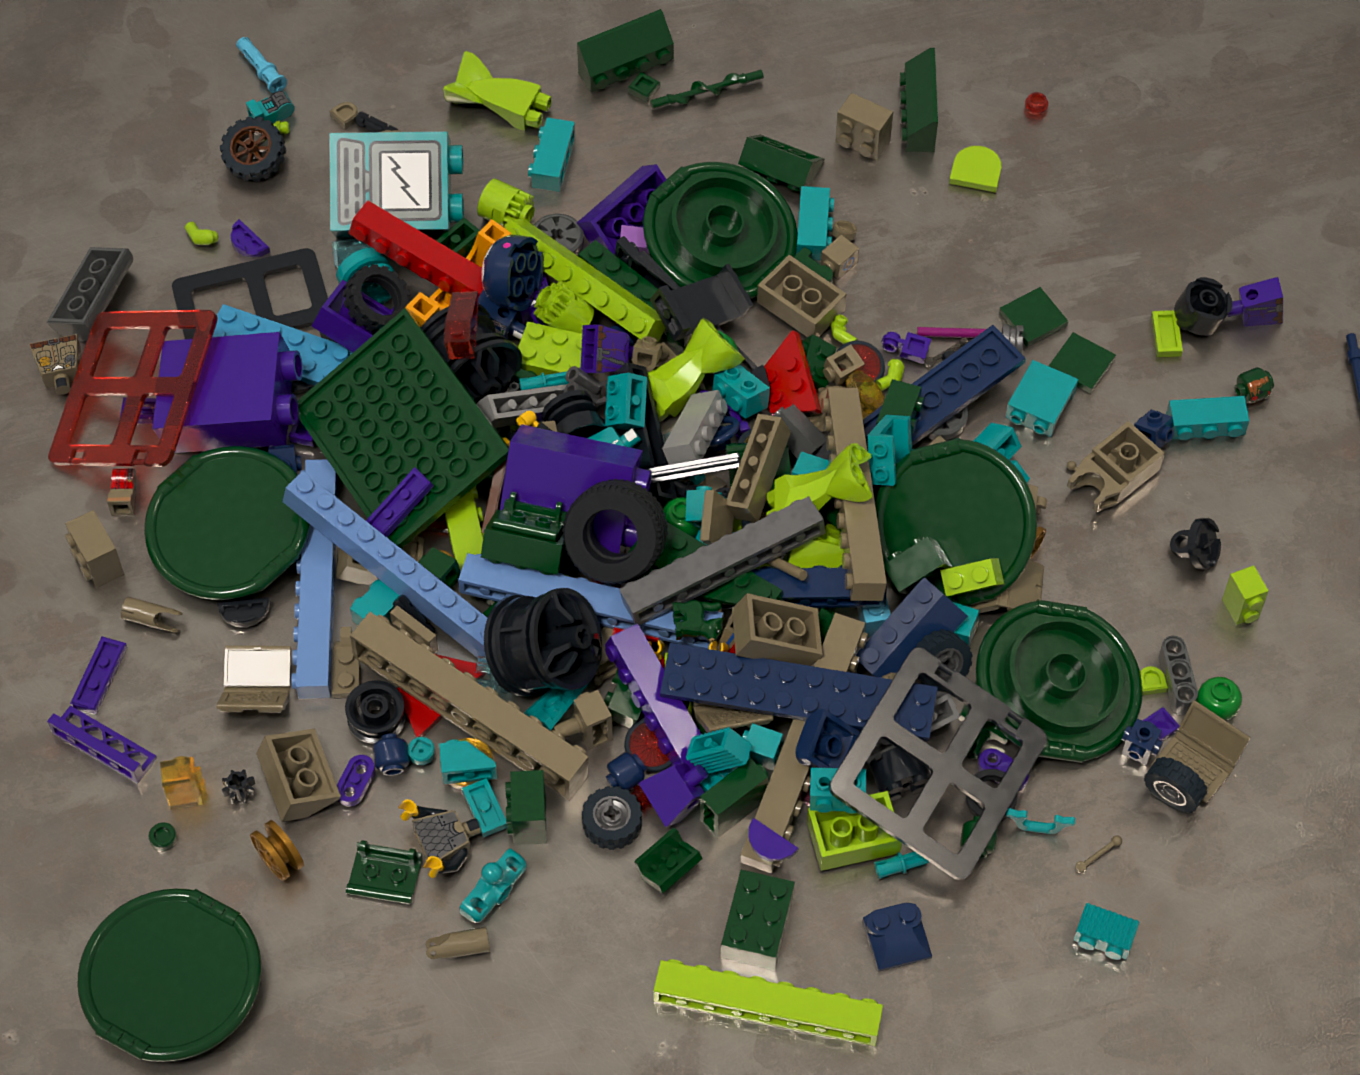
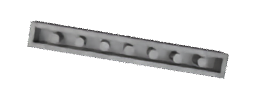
M809 496L802 500H796L790 506L771 512L765 518L755 523H749L735 533L724 535L718 541L708 546H702L684 558H678L661 569L651 571L647 576L637 581L627 583L619 589L623 604L634 623L641 625L673 609V602L685 603L825 534L824 520Z

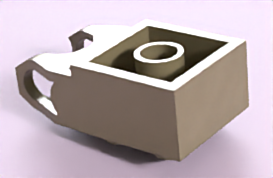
M1127 421L1094 447L1092 452L1081 461L1078 469L1068 479L1067 487L1071 490L1085 485L1098 488L1101 493L1094 501L1092 509L1095 512H1099L1105 508L1117 505L1161 469L1165 452Z

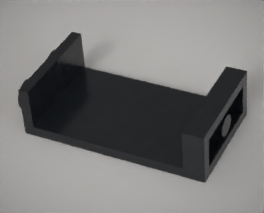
M726 264L715 276L674 290H670L668 285L659 287L650 299L673 341L691 336L702 318H706L716 327L743 317L753 306L750 296L744 290L730 264Z

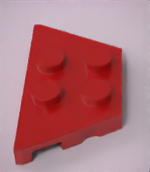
M793 330L764 365L770 385L769 410L774 415L781 407L787 409L794 404L802 413L813 412L814 414L822 413L800 334Z
M435 654L441 659L443 657L449 659L456 669L462 673L468 672L473 675L477 683L489 672L486 665ZM398 687L397 689L403 696L408 721H410L415 737H424L443 717Z

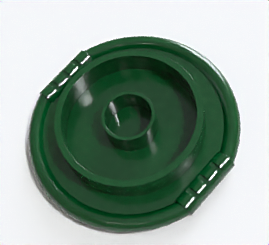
M723 162L691 164L677 169L649 194L643 216V232L650 256L680 287L715 276L726 264H730L750 299L757 297L758 284L788 255L794 257L797 253L798 231L790 206L771 183L746 168Z
M956 438L911 450L910 453L895 464L896 484L894 486L881 485L875 498L884 564L888 562V556L896 551L904 552L909 549V543L920 536L937 540L953 567L991 558H999L1004 585L956 596H946L941 575L930 581L952 602L964 606L997 599L999 595L1019 578L1034 548L1037 532V515L1032 493L1027 482L1014 464L1005 456L989 446L978 442Z
M219 447L191 456L157 486L147 509L144 529L145 542L148 554L155 568L171 585L199 598L228 600L245 597L260 590L263 591L300 558L299 555L307 541L310 524L282 502L285 488L298 475L280 458L252 447Z
M1038 599L1019 605L1003 614L993 623L979 647L976 661L977 685L1010 707L1012 711L1022 718H1026L1045 732L1047 741L1039 757L1080 763L1100 757L1113 750L1123 741L1121 739L1128 725L1133 727L1138 718L1143 691L1137 660L1121 634L1105 619L1088 610L1087 607ZM1006 716L1004 722L1017 729L1019 723ZM997 726L1009 740L1017 746H1021L1017 739Z
M175 888L153 891L140 895L118 907L100 923L91 935L82 953L78 969L77 988L80 1005L85 1018L95 1031L96 1036L141 1061L157 1062L187 1059L204 1053L220 1044L247 1017L260 986L262 974L261 954L257 939L247 921L242 917V913L197 889Z

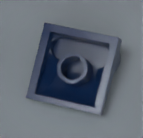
M817 709L805 721L795 750L796 758L804 766L839 768L860 731L827 710Z
M901 903L874 910L863 917L862 923L878 972L932 959V953L921 921V911L916 904Z

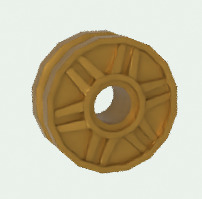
M269 820L264 824L268 835L267 838L257 830L249 836L266 865L280 880L284 881L290 876L286 866L287 863L298 871L304 866V862L287 834L276 822Z

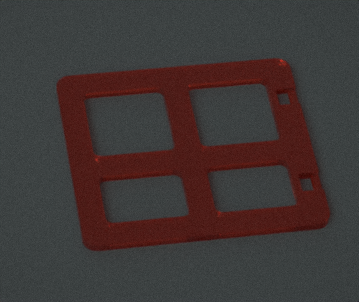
M212 310L111 311L98 314L91 328L48 454L49 461L54 465L70 466L72 464L84 466H167L173 459L218 321L217 315ZM150 329L134 376L93 377L109 331ZM170 329H196L181 375L178 377H153L167 332ZM88 396H127L113 441L109 445L71 444L82 408ZM148 396H174L159 443L157 445H130L145 399ZM76 452H84L82 458H75ZM139 453H146L144 459H137Z

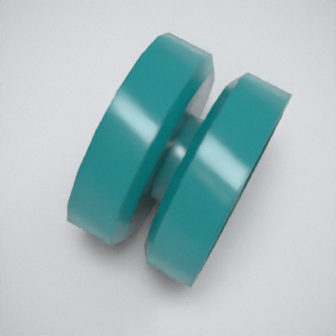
M370 247L356 251L344 259L338 267L336 278L338 283L342 280L348 282L358 270L367 265L370 267L372 264H377L378 267L386 266L391 272L395 270L389 265V261L384 254ZM366 282L362 284L361 292L382 305L392 298L386 289L376 283Z

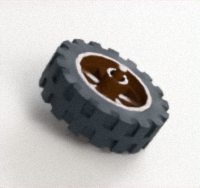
M251 116L246 117V120L242 121L240 119L236 121L233 127H228L227 134H224L221 139L223 142L220 145L221 158L226 167L238 179L241 177L243 181L247 182L250 180L258 182L262 178L267 179L271 177V173H276L280 169L278 166L280 163L283 164L285 160L284 154H286L285 140L278 128L271 121H265L262 117L255 119ZM254 136H261L256 142L254 141ZM268 139L269 146H261ZM239 146L245 148V150L238 152ZM248 155L246 162H242L239 160L240 158Z

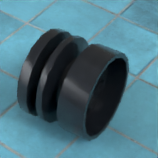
M583 390L567 391L556 396L546 404L541 413L544 422L555 421L557 432L589 438L606 429L601 416L597 413L590 394Z

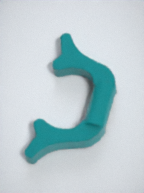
M1008 808L1006 812V817L1013 819L1017 827L1024 831L1056 834L1065 827L1075 826V817L1055 815L1054 823L1027 820L1028 812L1026 810L1018 811Z

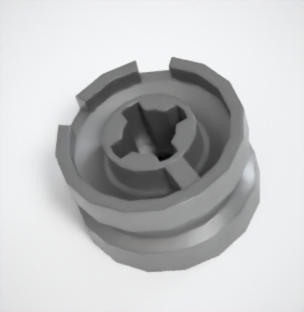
M1003 324L1001 333L1022 354L1023 325L1010 327L1009 324Z

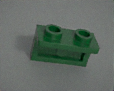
M812 334L805 340H801L815 388H826L829 381L824 376L823 366L826 358L835 354L837 347Z
M672 828L640 855L634 863L642 880L663 894L703 858L700 851L683 841L679 831Z

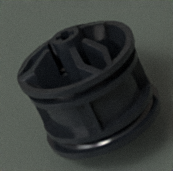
M465 301L450 305L433 315L421 326L476 403L487 395L505 393L509 389V385L514 382L517 375L516 372L520 371L522 365L521 351L504 335L496 333L495 324L491 320L489 312L480 303Z
M556 588L538 597L513 595L501 599L492 608L486 621L484 651L493 677L504 690L513 695L530 696L548 688L576 690L586 686L598 670L602 656V633L596 613L583 595L570 588Z

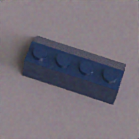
M923 577L866 642L864 649L861 648L856 656L860 657L859 663L875 677H882L890 672L897 673L908 654L917 647L916 645L924 636L931 634L935 630L940 631V629L950 630L955 633L969 616Z

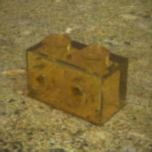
M179 756L173 760L160 762L162 787L170 809L203 805L202 795L207 794L206 782L202 775L201 766L195 765L194 758Z

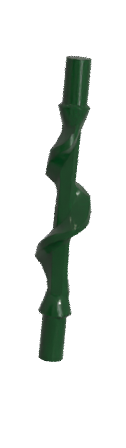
M762 70L746 74L742 73L740 75L730 73L722 82L708 86L701 81H695L692 83L690 91L675 95L667 94L666 96L650 100L652 109L675 103L684 105L695 95L712 92L718 96L725 87L734 84L745 85L749 82L763 79L764 75Z

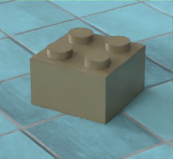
M851 93L837 112L835 142L860 153L864 157L877 161L891 141L893 111Z
M94 510L65 523L68 530L65 538L70 546V552L74 560L79 562L86 581L92 580L95 587L98 588L125 575L117 550Z

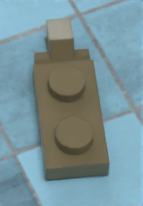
M341 627V641L334 642L333 698H347L351 691L360 685V661L353 656L350 638L352 627Z

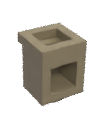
M850 344L826 358L823 373L829 382L834 381L836 385H840L850 378L860 375L865 363Z

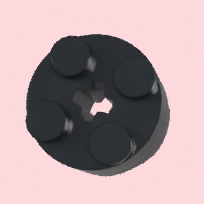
M1200 277L1190 282L1176 301L1174 307L1177 318L1176 323L1179 328L1194 334L1211 336L1231 311L1232 298L1229 292L1226 294L1222 289L1223 285L1211 278Z
M897 747L882 753V760L876 762L874 758L870 761L869 767L879 793L888 791L891 802L901 798V793L911 791L912 794L920 793L931 776L928 768Z

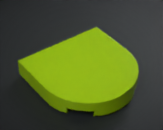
M969 146L962 149L954 159L949 184L996 193L1001 173V160L993 150L983 146Z

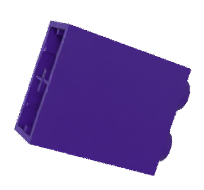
M280 332L163 341L152 429L169 454L208 451L227 446L253 448L286 445L288 425H296L299 418L298 402L296 396L291 394L292 381H300L303 374L302 358L299 351H290Z
M521 424L509 445L500 510L504 509L505 499H509L511 491L517 492L516 501L555 509L557 501L563 502L562 511L567 512L571 504L584 491L598 482L610 479H624V481L628 480L631 483L635 482L637 485H641L643 489L646 488L649 492L652 471L640 468L643 450ZM606 509L600 511L595 516L593 522L595 536L599 543L607 550L614 553H623L626 547L632 548L636 543V528L625 514L616 510Z

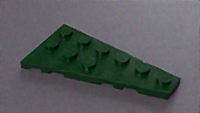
M667 522L668 536L666 537L667 541L662 554L647 572L633 581H637L647 576L651 571L661 569L671 564L674 560L681 557L684 558L694 553L698 548L707 545ZM636 541V543L632 546V548L629 550V552L632 551V550L635 548V546H636V544H637V541ZM748 571L694 599L703 598L711 600L712 603L719 602L720 604L725 603L735 606L747 593L780 600L784 593L780 588Z

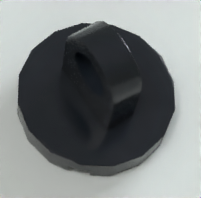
M1210 518L1195 519L1191 524L1190 530H1181L1173 535L1170 541L1171 550L1179 557L1190 558L1195 568L1208 570L1210 566H1215L1220 556L1221 541L1217 539L1216 532H1219V528L1215 521ZM1188 539L1187 545L1183 548H1179L1180 543L1183 540Z

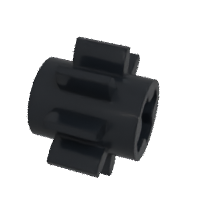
M245 769L241 772L231 770V774L227 778H222L223 785L225 786L222 789L223 796L227 797L230 795L232 804L236 801L246 803V799L250 795H255L254 788L252 787L255 784L254 777L247 778Z

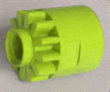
M494 178L486 185L480 196L477 214L488 221L494 220L504 228L509 218L525 219L531 222L535 213L534 202H532L534 196Z
M560 281L557 284L553 282L551 286L542 289L534 305L536 308L534 314L546 325L581 334L583 325H590L594 316L593 306Z

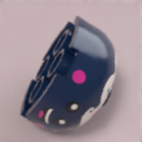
M507 235L494 242L487 251L482 265V285L487 297L497 306L515 311H524L531 306L532 302L529 299L534 290L539 291L544 268L543 252L538 251L536 246L538 241L535 238L522 235Z

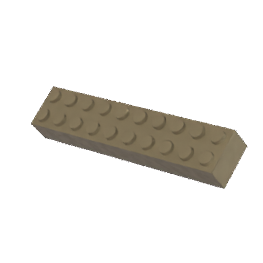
M369 612L351 633L350 638L354 658L523 771L543 770L545 786L566 800L570 801L588 778L589 756H587L583 748L578 745L572 746L565 741V738L555 730L549 731L543 727L542 722L532 715L528 717L521 712V709L515 703L504 701L494 689L488 686L483 687L477 683L473 675L468 672L462 673L456 669L449 659L444 657L441 659L436 656L428 645L424 643L418 644L412 640V636L403 629L397 630L391 626L390 621L384 616H376Z

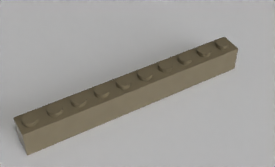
M828 387L826 398L821 400V412L826 413L824 417V432H828L826 449L831 451L829 455L830 464L851 443H857L865 450H867L858 388ZM868 460L859 466L872 492V498L864 502H853L834 497V508L839 509L836 519L837 529H841L842 532L839 536V547L844 549L842 568L847 569L845 589L850 591L851 601H883L887 584Z
M835 613L822 645V656L816 661L814 667L855 672L860 658L856 656L859 647L864 649L869 635L865 632V622ZM797 719L792 721L755 816L756 820L787 841H790L793 834L794 826H791L794 816L799 817L804 802L800 801L803 792L808 793L810 790L811 768H813L812 766L800 764L796 758V746L805 721ZM747 836L740 854L741 863L772 874L774 867H780L782 860L770 862L760 858L752 850Z

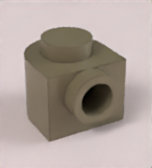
M649 336L643 337L642 340L638 339L633 347V364L646 367L647 372L652 371L661 358L663 344L656 343L657 340Z

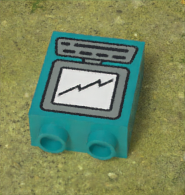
M447 131L329 133L330 231L335 237H354L348 234L352 220L367 200L428 236H442L452 228V223H458L464 218L463 193L451 194V175L463 174L464 170L463 145H451V139Z

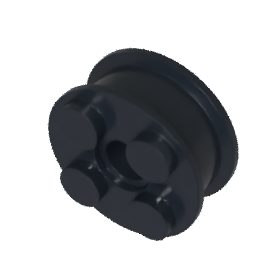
M380 680L367 681L355 687L347 697L345 713L348 726L352 734L359 740L375 744L385 734L398 735L402 731L406 722L404 699L394 685ZM372 710H382L378 714L370 713Z

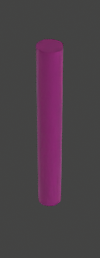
M917 327V335L923 337L975 338L986 329Z

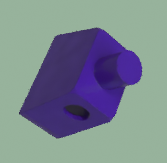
M682 763L641 781L639 785L665 827L680 823L700 802V796L705 792L699 783L705 780L708 775L706 770L699 764L690 769L686 763Z

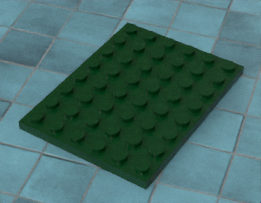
M406 308L297 401L300 421L367 518L371 516L414 467L434 485L387 537L401 549L508 458L509 446Z

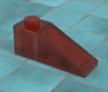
M478 291L452 293L445 320L444 344L449 359L475 358Z

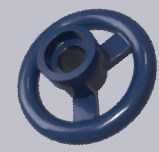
M724 416L721 424L731 425L719 426L709 445L712 450H723L727 444L731 443L730 439L740 428L738 419L732 416Z

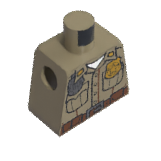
M77 334L30 343L35 363L45 387H55L57 394L69 393L71 390L70 383L78 382L81 379L82 350Z

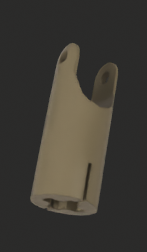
M127 597L122 605L121 618L175 633L179 632V629L165 625L162 622L161 614L166 612L173 615H183V613L165 606Z
M487 927L451 932L439 937L429 938L426 941V955L430 959L490 952Z

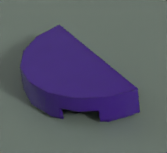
M240 219L233 224L231 243L236 252L252 258L270 253V248Z
M755 818L752 819L749 825L748 838L752 850L760 858L770 862L781 861L786 858L790 859L799 851L798 847Z

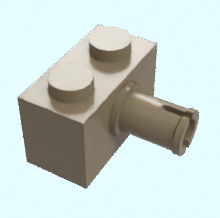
M598 690L579 695L577 699L573 700V718L556 724L552 728V730L559 732L564 738L580 733L588 751L613 740L612 715Z

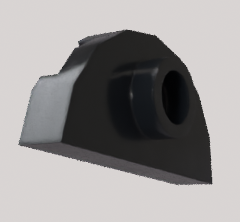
M270 598L217 603L220 616L226 623L234 627L246 628L256 625L265 618L269 612Z

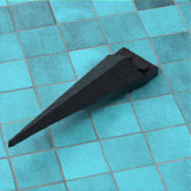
M625 236L616 241L615 255L657 289L668 285L670 290L680 288L645 250L640 252L634 242H629ZM719 326L715 327L717 330L726 334ZM737 346L739 353L745 358L742 363L751 371L756 369L755 363Z

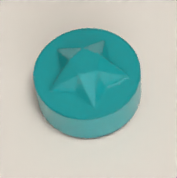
M426 737L413 739L408 745L409 759L416 765L430 763L435 757L433 742Z

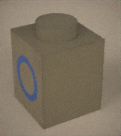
M840 235L821 252V265L830 267L833 276L839 280L858 263L859 248L843 235Z

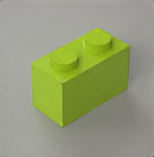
M999 558L986 559L940 570L946 596H956L1004 585Z
M1253 565L1230 574L1222 601L1236 625L1244 622L1252 623L1260 617L1269 590Z

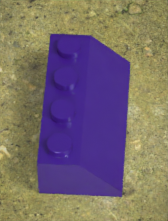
M657 164L641 166L577 222V225L583 230L590 244L597 240L615 255L616 241L620 239L621 225L643 227L644 210L649 194L666 180Z
M342 280L321 307L312 327L351 352H354L371 338L377 330L368 331L365 326H359L354 317H350L348 314L349 309L345 308L344 305L345 297H343V291L346 289L345 285L347 282ZM361 292L364 302L374 312L381 315H391L393 313L387 307Z

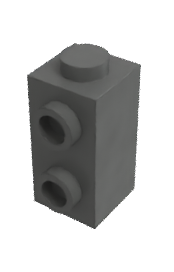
M794 404L787 409L781 407L773 415L781 417L791 431L788 439V449L797 459L801 451L815 455L826 442V437Z

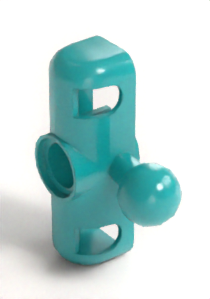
M509 848L496 863L490 862L484 865L481 870L482 876L477 882L476 887L459 907L460 914L473 923L483 921L496 904L500 905L510 894L513 884L525 872L527 868L525 859ZM510 867L516 868L517 871L514 872ZM475 908H481V913H479Z

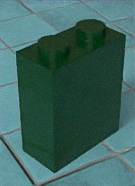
M749 758L745 765L737 767L700 796V821L717 839L760 806L768 785V772L766 769Z

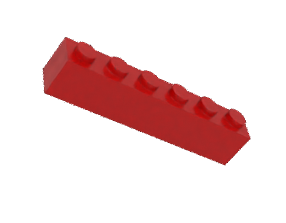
M368 200L354 216L348 234L396 261L399 265L416 273L419 277L438 286L441 290L450 293L462 302L477 301L484 289L481 278L482 267Z

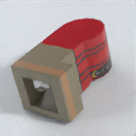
M135 468L112 470L111 490L108 493L107 499L111 516L135 515L137 492ZM128 504V507L124 509L117 507V505Z

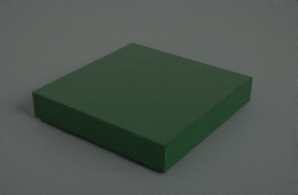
M1041 287L1000 307L999 313L1010 327L1023 325V343L1027 347L1067 327L1069 322Z
M1073 332L1049 364V367L1079 379L1077 387L1091 394L1114 362L1116 354Z

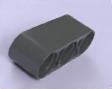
M1171 635L1166 637L1162 643L1159 663L1166 679L1167 695L1172 711L1178 715H1186L1193 700H1197L1198 690L1186 644L1181 637ZM1168 650L1175 651L1177 654L1169 653ZM1174 673H1178L1183 677H1177L1174 675ZM1179 697H1185L1188 701L1181 700Z

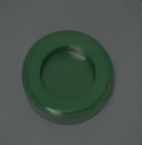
M165 822L158 823L150 829L149 841L155 850L168 851L175 846L177 833L171 824Z

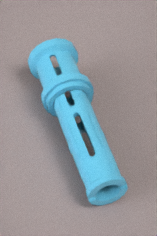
M245 37L240 38L236 46L254 66L258 78L267 84V88L271 93L274 94L275 92L282 91L287 85V79L277 72V67L273 63L267 62L248 37L246 39Z

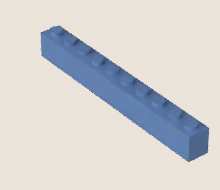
M327 459L305 460V470H301V472L304 471L338 498L339 476ZM311 524L307 541L301 552V558L296 562L300 581H296L295 589L296 596L300 597L299 604H295L294 608L295 619H299L298 626L294 627L293 631L294 642H298L297 650H293L292 654L293 666L297 667L296 673H292L291 683L292 689L297 690L299 699L331 698L336 544Z
M304 471L285 488L282 501L284 504L399 596L405 595L411 601V605H414L424 616L484 664L487 662L484 651V630L487 621L485 615Z
M467 553L458 579L460 593L497 602L513 595L538 597L552 589L570 588L583 595L591 604L600 626L625 630L635 625L623 604L619 588L611 584H598L590 582L585 578L576 579L565 576L560 572L558 574L546 575L540 573L539 570L531 568L519 569L514 567L513 564L504 562L492 563L486 558H481V554L473 555ZM673 609L639 625L644 635L656 637L659 640L709 649L711 643L702 636L682 637L681 640H676ZM704 612L705 621L723 618V612Z

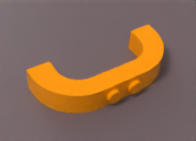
M491 219L478 232L474 245L466 259L482 267L485 255L492 244L504 236L511 235V232ZM438 288L429 298L420 292L405 308L410 311L418 324L422 326L442 309L462 301Z

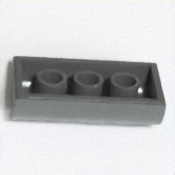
M90 247L47 321L48 325L62 336L77 334L80 342L87 341L133 263V255L128 248Z

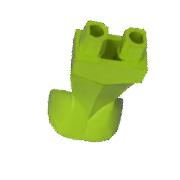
M465 51L463 54L456 82L450 83L443 88L444 98L448 103L483 104L508 121L514 128L523 131L528 126L539 128L543 120V113L536 110L548 111L552 105L551 96L541 93L540 85L513 78H493L481 60L475 54Z
M706 318L700 320L683 353L660 367L647 372L653 398L657 402L655 407L659 422H662L669 414L676 417L684 409L690 396L696 393L705 373H716L732 369L745 359L719 334L715 326Z
M851 443L842 450L825 470L800 475H783L775 479V489L767 493V501L773 507L772 510L767 512V515L790 506L792 502L802 500L808 496L818 511L831 497L853 502H864L871 499L872 492L859 466L871 458V454L859 444Z

